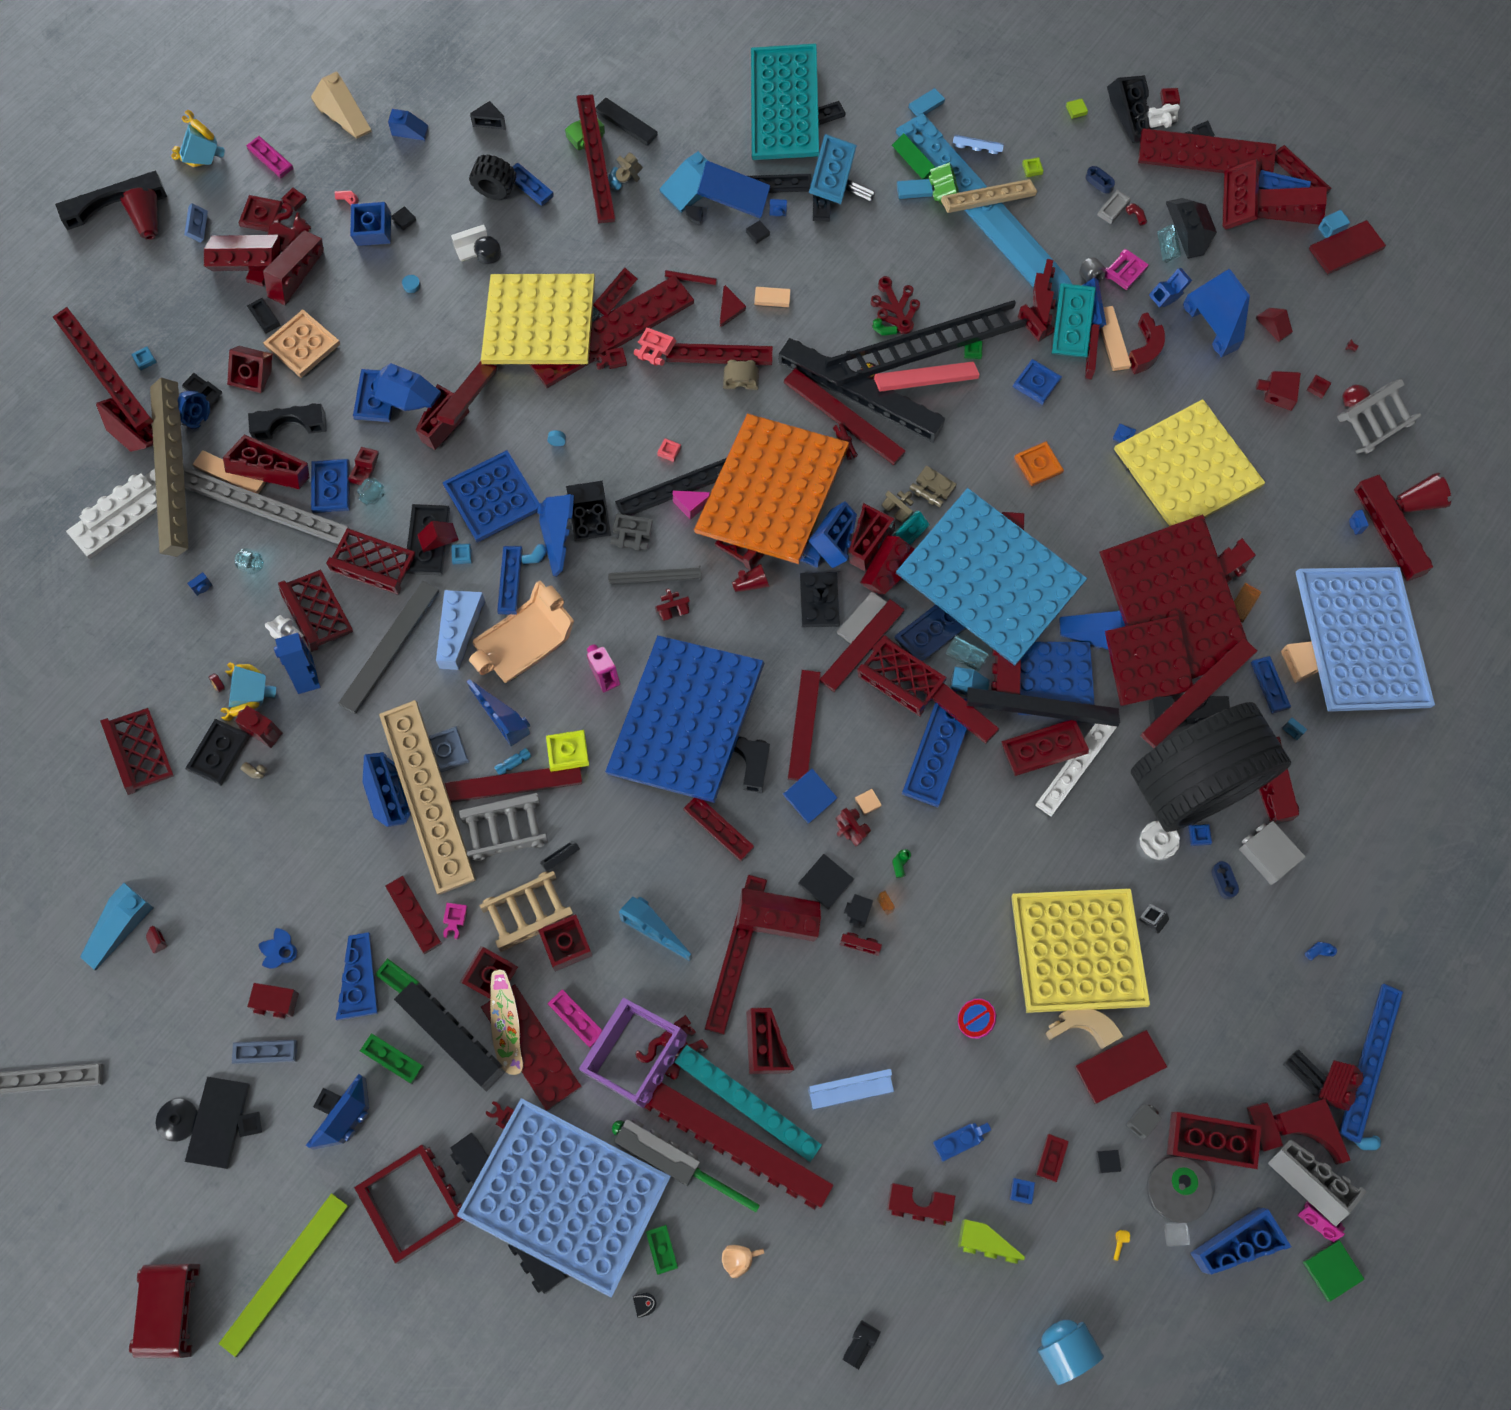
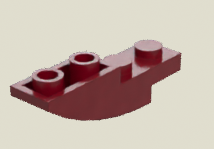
M1051 259L1046 260L1043 274L1036 273L1033 288L1035 315L1045 326L1051 324L1053 314L1049 313L1050 309L1054 310L1056 299H1053L1054 291H1051L1052 282H1049L1055 273V267H1052L1054 260Z

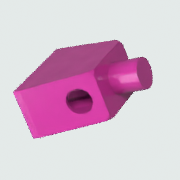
M595 644L589 646L586 656L602 692L604 693L619 686L620 681L616 667L605 648H598Z

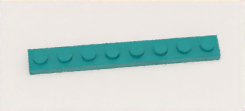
M688 1045L683 1048L674 1061L675 1064L810 1163L822 1146V1144Z

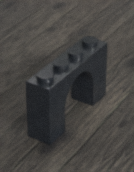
M741 736L737 739L734 752L742 756L746 763L743 790L763 792L770 744L764 740L751 741Z

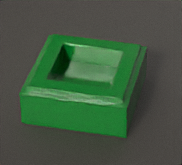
M983 341L964 346V358L982 359Z

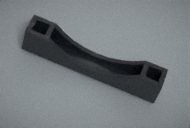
M155 170L64 200L55 205L62 223L67 230L84 225L91 216L102 208L120 202V198L124 197L123 193L130 189L143 188V191H148V188L155 191L157 200L167 197V194Z

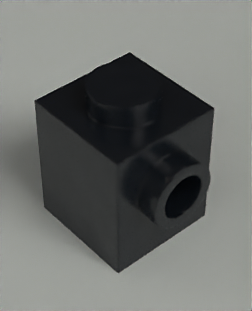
M854 894L852 902H847L844 914H847L846 921L851 926L860 928V926L865 927L873 900Z

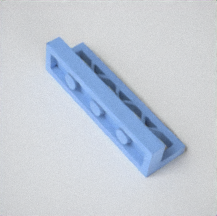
M891 1069L809 1086L808 1091L812 1109L815 1110L893 1093Z

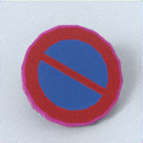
M973 999L968 1001L958 1014L957 1022L959 1029L967 1037L980 1039L987 1036L993 1030L997 1014L990 1002L984 999Z

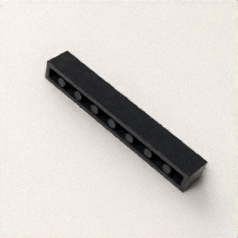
M471 1132L450 1147L453 1152L450 1156L456 1165L461 1164L464 1171L461 1173L468 1183L472 1181L474 1185L489 1156L475 1134ZM508 1244L514 1256L517 1254L522 1260L520 1265L526 1274L530 1273L534 1278L532 1284L538 1293L542 1291L543 1294H547L567 1279L565 1273Z

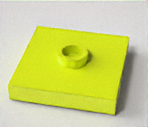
M584 730L546 736L551 772L589 766Z

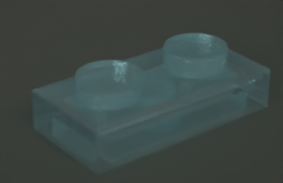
M1170 224L1157 231L1163 261L1168 263L1181 256L1176 227Z
M956 636L945 653L978 672L988 656V653Z

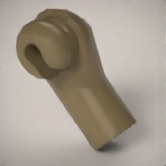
M248 762L243 763L240 770L254 779L264 778V774L267 772V768L263 765H258L255 768Z

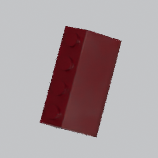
M213 235L204 248V267L211 271H264L280 255V235Z
M742 888L735 928L814 942L819 936L821 921L820 902Z

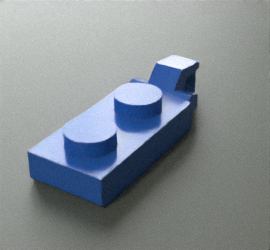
M988 1122L977 1127L976 1123L969 1124L934 1141L933 1145L941 1161L944 1162L980 1144L984 1140L982 1135L991 1131Z

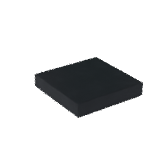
M823 854L798 882V885L829 910L854 881V878Z

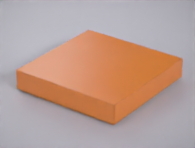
M1047 441L1014 456L1031 487L1060 475L1064 471Z

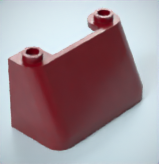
M200 1264L143 1265L138 1270L137 1283H139L134 1333L133 1339H131L129 1344V1353H132L133 1358L191 1357L192 1345H187L186 1339L190 1338V1334H187L191 1287H195V1282L191 1281L194 1276H199Z

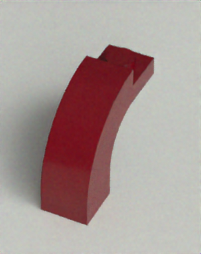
M1148 312L1143 313L1138 322V326L1146 339V345L1132 350L1128 356L1134 375L1146 371L1155 364L1165 343V331L1162 324L1155 326V321Z

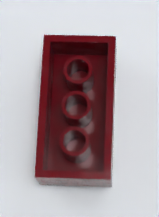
M1171 1112L1167 1154L1258 1169L1262 1126L1182 1112Z

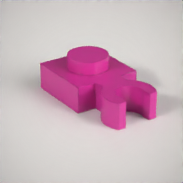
M446 904L443 923L448 924V927L443 932L444 938L448 939L449 932L454 931L455 940L459 939L460 932L458 926L464 927L467 905Z

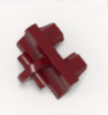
M670 588L666 589V595L660 596L662 602L666 600L669 602L657 605L655 607L656 613L659 612L662 621L673 618L670 608L677 607L679 616L689 614V597L673 600V598L679 597V592L671 593Z
M846 807L835 818L840 829L837 832V836H845L856 847L862 843L871 832V829L865 823L859 826L857 820L860 818V814L856 808L848 810Z

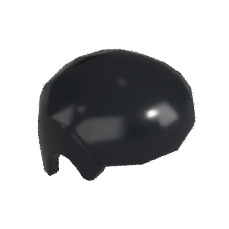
M482 236L475 241L474 252L481 263H495L501 255L500 244L491 236Z

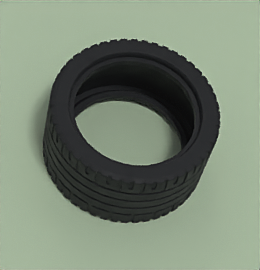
M1246 702L1238 704L1201 720L1151 750L1132 767L1131 775L1164 831L1172 832L1182 829L1229 807L1268 784L1290 767L1291 760L1272 729L1269 728L1270 726L1255 703Z

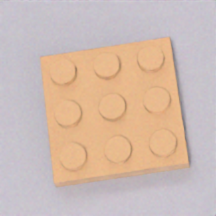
M303 309L263 342L268 350L300 378L340 345V341Z

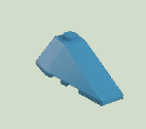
M123 883L109 898L80 958L94 970H97L154 907L127 884Z
M632 896L620 909L619 915L622 922L688 961L691 960V953L648 905V901L641 897L637 899Z

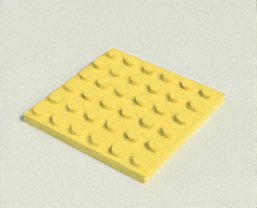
M491 274L481 353L482 364H588L595 275Z
M1203 399L1114 447L1115 452L1126 467L1129 468L1133 477L1169 526L1202 514L1206 518L1265 484V481Z
M1131 889L1012 894L1011 899L1026 1013L1149 1007L1150 1001Z

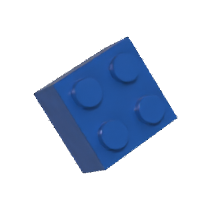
M385 202L351 204L350 236L357 246L391 244V211Z

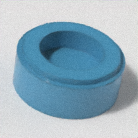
M407 275L403 278L402 285L406 292L415 293L420 289V281L417 276Z
M553 430L548 433L547 441L553 446H563L566 442V435L561 431Z

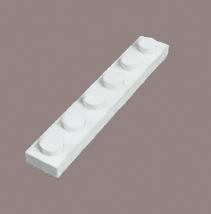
M1095 724L1084 738L1089 748V754L1069 759L1035 806L1049 816H1052L1117 727Z

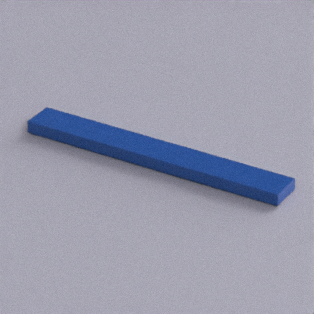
M1382 984L1357 1067L1363 1073V1082L1357 1088L1354 1104L1351 1105L1349 1111L1345 1110L1339 1130L1341 1137L1357 1144L1361 1143L1403 995V991L1386 984Z

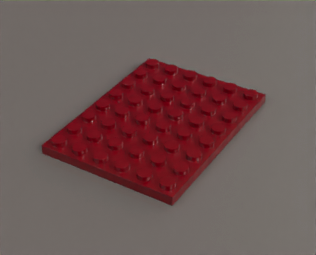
M1203 514L1099 551L1125 626L1179 616L1192 679L1208 672L1243 638L1247 640Z

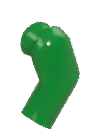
M876 318L873 320L872 328L881 336L897 335L896 326L886 327L882 324L881 319Z
M908 849L900 850L892 860L896 878L906 876L903 866L911 858V852Z

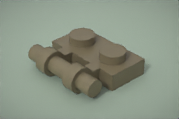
M926 465L916 479V482L920 485L912 483L909 489L914 491L918 497L922 496L927 499L931 505L935 504L941 508L944 501L939 498L947 500L957 484ZM927 488L928 490L932 491L934 494L932 495L931 493H929V492L926 491L925 489Z

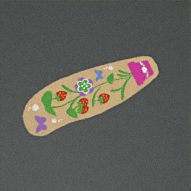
M496 970L493 971L491 977L490 1006L493 1046L497 1060L503 1065L502 1069L508 1074L516 1075L520 1074L523 1068L518 1013L514 995L505 971Z

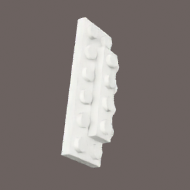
M155 469L145 476L141 473L130 476L125 485L116 486L112 494L107 497H100L95 506L83 509L82 515L79 516L81 521L66 531L89 560L157 512Z

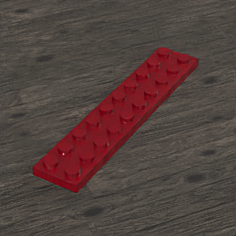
M674 275L612 310L607 316L604 315L592 322L588 364L529 365L545 387L549 388L594 362L595 355H606V350L622 346L644 333L646 328L651 329L693 305L694 299Z

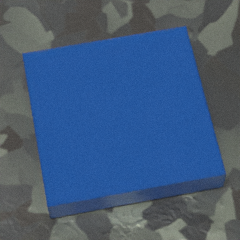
M1032 359L1014 382L1013 388L1043 405L1060 382L1062 376Z
M813 768L783 793L784 797L807 824L837 799L836 795Z

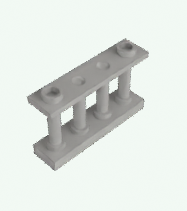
M1402 378L1388 383L1337 416L1340 422L1346 420L1351 422L1363 446L1355 450L1356 453L1365 452L1367 454L1375 450V445L1403 427L1407 428L1415 424V420L1421 416L1420 413L1410 416L1398 394L1399 388L1405 385ZM1388 395L1392 397L1403 418L1397 424L1385 403V397ZM1373 404L1379 406L1390 427L1385 432L1382 431L1371 411ZM1361 412L1365 414L1377 436L1369 441L1358 420V414Z
M537 793L459 810L462 822L469 824L473 850L467 851L469 859L482 861L488 856L531 846L532 848H539L544 846V843H548L546 834L540 835L535 813L536 807L540 806ZM525 809L528 814L532 837L520 839L515 814L517 811ZM505 814L508 815L513 841L501 844L496 818L498 815ZM486 818L489 822L493 846L481 848L477 822L480 819Z

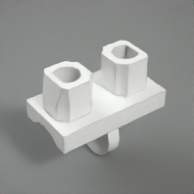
M1169 103L1159 109L1155 107L1149 108L1147 115L1149 118L1148 126L1150 128L1162 125L1166 128L1171 127L1172 123L1178 122L1180 106Z
M279 615L273 621L265 623V627L270 631V635L274 639L294 633H299L301 638H304V635L293 626V621L290 618L285 619Z

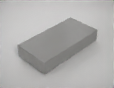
M1117 190L1098 211L1097 216L1112 224L1130 203L1131 198Z

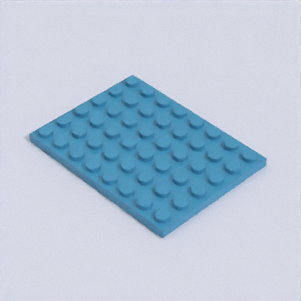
M968 488L896 571L897 575L1014 666L1087 580L1080 572Z

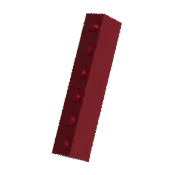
M1380 474L1360 481L1354 491L1397 566L1400 567L1406 581L1408 582L1426 575L1433 568L1432 561L1423 550L1421 542L1416 538L1413 528L1406 521L1405 515L1399 509L1394 496L1389 492L1386 482L1382 480Z

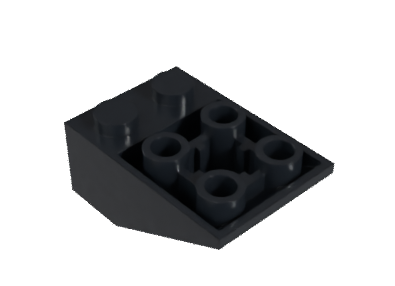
M603 480L566 486L567 495H574L571 521L575 541L611 536Z

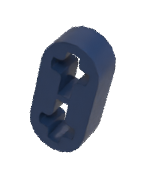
M1097 166L1088 168L1086 180L1102 193L1112 192L1115 186L1113 177Z
M1220 861L1212 867L1211 873L1219 894L1225 899H1232L1239 893V886L1234 873L1227 862ZM1221 868L1225 869L1226 872L1222 874L1218 873L1217 870ZM1227 886H1228L1229 888H1231V887L1233 888V891L1231 892V894H1230L1229 891H1227V892L1225 891V888H1226Z

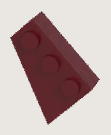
M439 384L436 385V388L441 391V395L432 407L424 411L416 428L422 443L434 450L441 445L470 412L467 408L455 425L436 420L438 412L454 394Z
M863 503L861 515L858 518L857 528L848 552L850 564L863 571L868 569L886 536H892L895 532L894 518Z
M887 535L860 583L874 593L886 594L902 579L896 574V571L915 549L900 537Z
M750 1008L746 1012L749 1074H790L794 1071V1067L788 1057L787 1048L782 1041L781 1032L772 1008Z

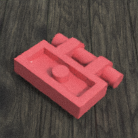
M646 328L638 341L642 347L640 350L635 349L634 355L642 361H650L655 366H663L665 360L660 357L662 354L668 356L676 340L674 337ZM650 349L654 351L652 354L648 353Z

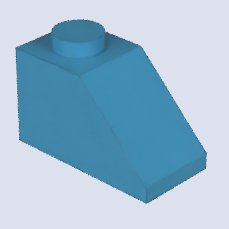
M955 667L952 673L950 688L957 694L966 695L968 687L989 690L990 680L975 670Z

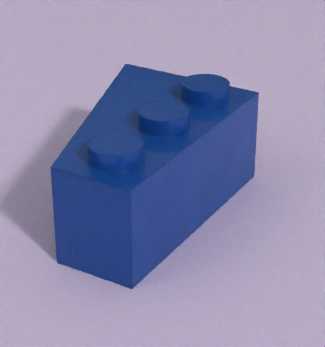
M294 633L275 639L277 645L274 647L276 657L280 658L281 664L284 665L297 693L302 694L321 688L312 653L300 634Z

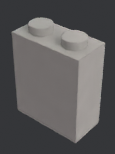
M1274 821L1268 825L1264 822L1256 829L1258 833L1254 837L1250 834L1241 841L1244 845L1239 848L1270 885L1278 881L1305 858V855Z

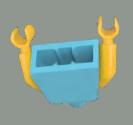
M186 110L185 114L189 118L183 115L182 121L185 123L190 122L191 125L187 127L181 148L178 146L173 147L172 159L177 160L180 158L182 162L192 167L212 164L214 156L223 158L225 149L224 147L217 146L214 134L198 119H194L192 111Z
M231 662L227 664L231 670L225 672L228 676L232 677L229 707L231 709L221 708L222 713H227L221 719L230 721L246 706L255 710L262 705L264 697L275 698L276 687L265 685L266 675L262 674L253 665L237 664L235 666Z

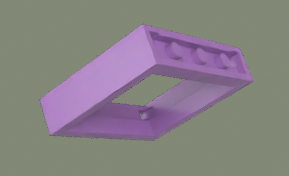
M623 997L579 1070L593 1080L644 1108L652 1099L656 1087L663 1081L667 1069L674 1063L675 1056L679 1049L684 1046L688 1035L678 1026ZM633 1014L672 1034L636 1095L597 1073Z

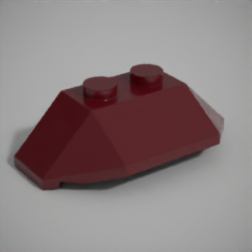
M113 398L96 403L106 431L130 452L153 446L152 423L138 432Z

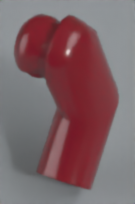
M1130 203L1126 207L1128 215L1133 213L1136 215L1140 226L1147 223L1144 210L1137 204Z

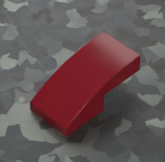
M365 447L360 448L354 459L355 466L348 477L349 483L367 487L373 474L379 451Z
M1264 1102L1247 1107L1250 1123L1262 1126L1260 1150L1265 1152L1283 1146L1277 1124L1268 1103Z

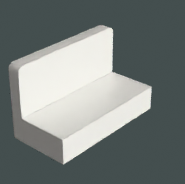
M484 224L451 235L454 248L461 262L477 257L474 252V243L480 237L487 236Z

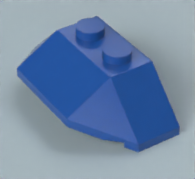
M392 363L383 367L373 381L374 396L377 400L404 411L424 407L430 408L441 395V391L420 374Z
M384 752L365 754L362 783L373 817L386 827L406 824L411 812L395 762L387 758Z
M360 1074L356 1076L305 1146L315 1150L344 1144L345 1141L348 1142L353 1137L355 1127L367 1118V1111L370 1108L365 1077Z

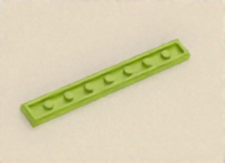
M333 1193L330 1194L218 1343L234 1357H238L349 1208V1205Z

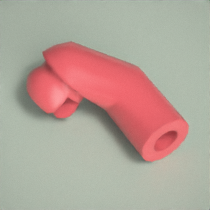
M335 191L336 200H345L350 205L358 203V197L352 191Z

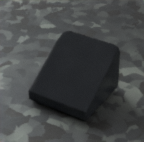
M1149 904L1139 917V920L1159 934L1169 921V916L1166 911Z

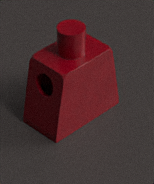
M1273 371L1267 380L1258 379L1256 390L1265 391V402L1292 411L1298 401L1301 373Z

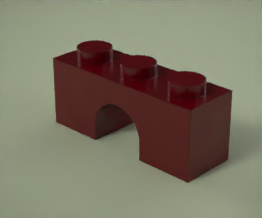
M895 1183L890 1184L887 1211H891L892 1216L904 1218V1214L912 1215V1220L925 1222V1218L932 1219L933 1224L946 1226V1222H952L955 1195L933 1192L929 1205L927 1207H920L914 1202L912 1197L914 1187Z

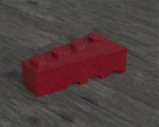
M1327 187L1261 189L1258 191V218L1320 225L1325 217Z
M245 434L223 456L226 473L300 489L310 478L307 462Z

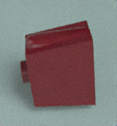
M246 706L237 714L235 722L239 728L269 748H272L283 734L270 719L249 706Z

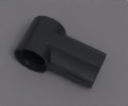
M861 1320L842 1360L859 1370L869 1350L874 1347L881 1331Z

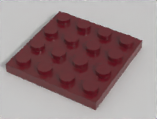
M1178 615L1105 631L1120 706L1151 700L1155 697L1186 692L1193 686Z

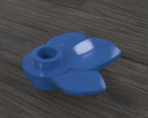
M275 929L274 940H266L258 944L260 951L266 956L262 963V966L266 968H277L282 963L293 962L297 957V948L291 944V936L283 929ZM287 950H290V955L288 957H285L284 953Z

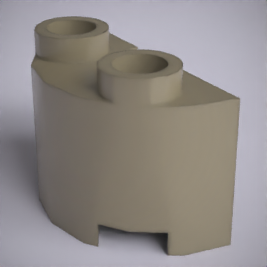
M729 360L724 368L723 389H736V387L742 386L746 389L758 390L759 370L756 367V363L752 360L746 362Z

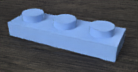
M955 134L953 138V143L959 148L971 146L972 150L976 151L988 149V152L992 154H998V152L1003 151L1004 143Z

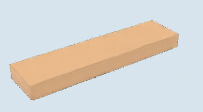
M1113 306L1103 307L1106 325L1100 328L1112 370L1130 369L1131 363Z
M204 450L201 451L193 463L195 468L213 477L257 494L260 493L266 484L265 481L226 473L223 459Z

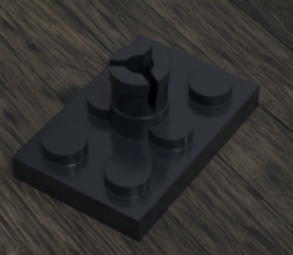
M837 572L800 573L802 627H839Z

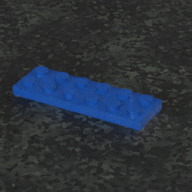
M937 703L933 707L902 795L938 808L967 728Z

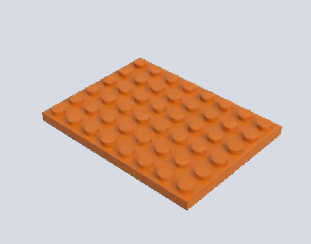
M747 413L694 528L695 533L799 564L845 457L849 442Z

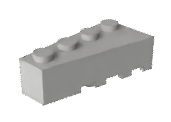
M1289 1140L1268 1162L1277 1173L1334 1226H1337L1351 1213L1367 1192L1361 1187L1357 1189L1351 1185V1180L1344 1175L1339 1177L1331 1171L1332 1167L1326 1163L1317 1162L1313 1154L1292 1140Z

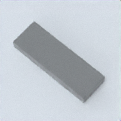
M872 591L838 629L837 634L851 644L887 602Z

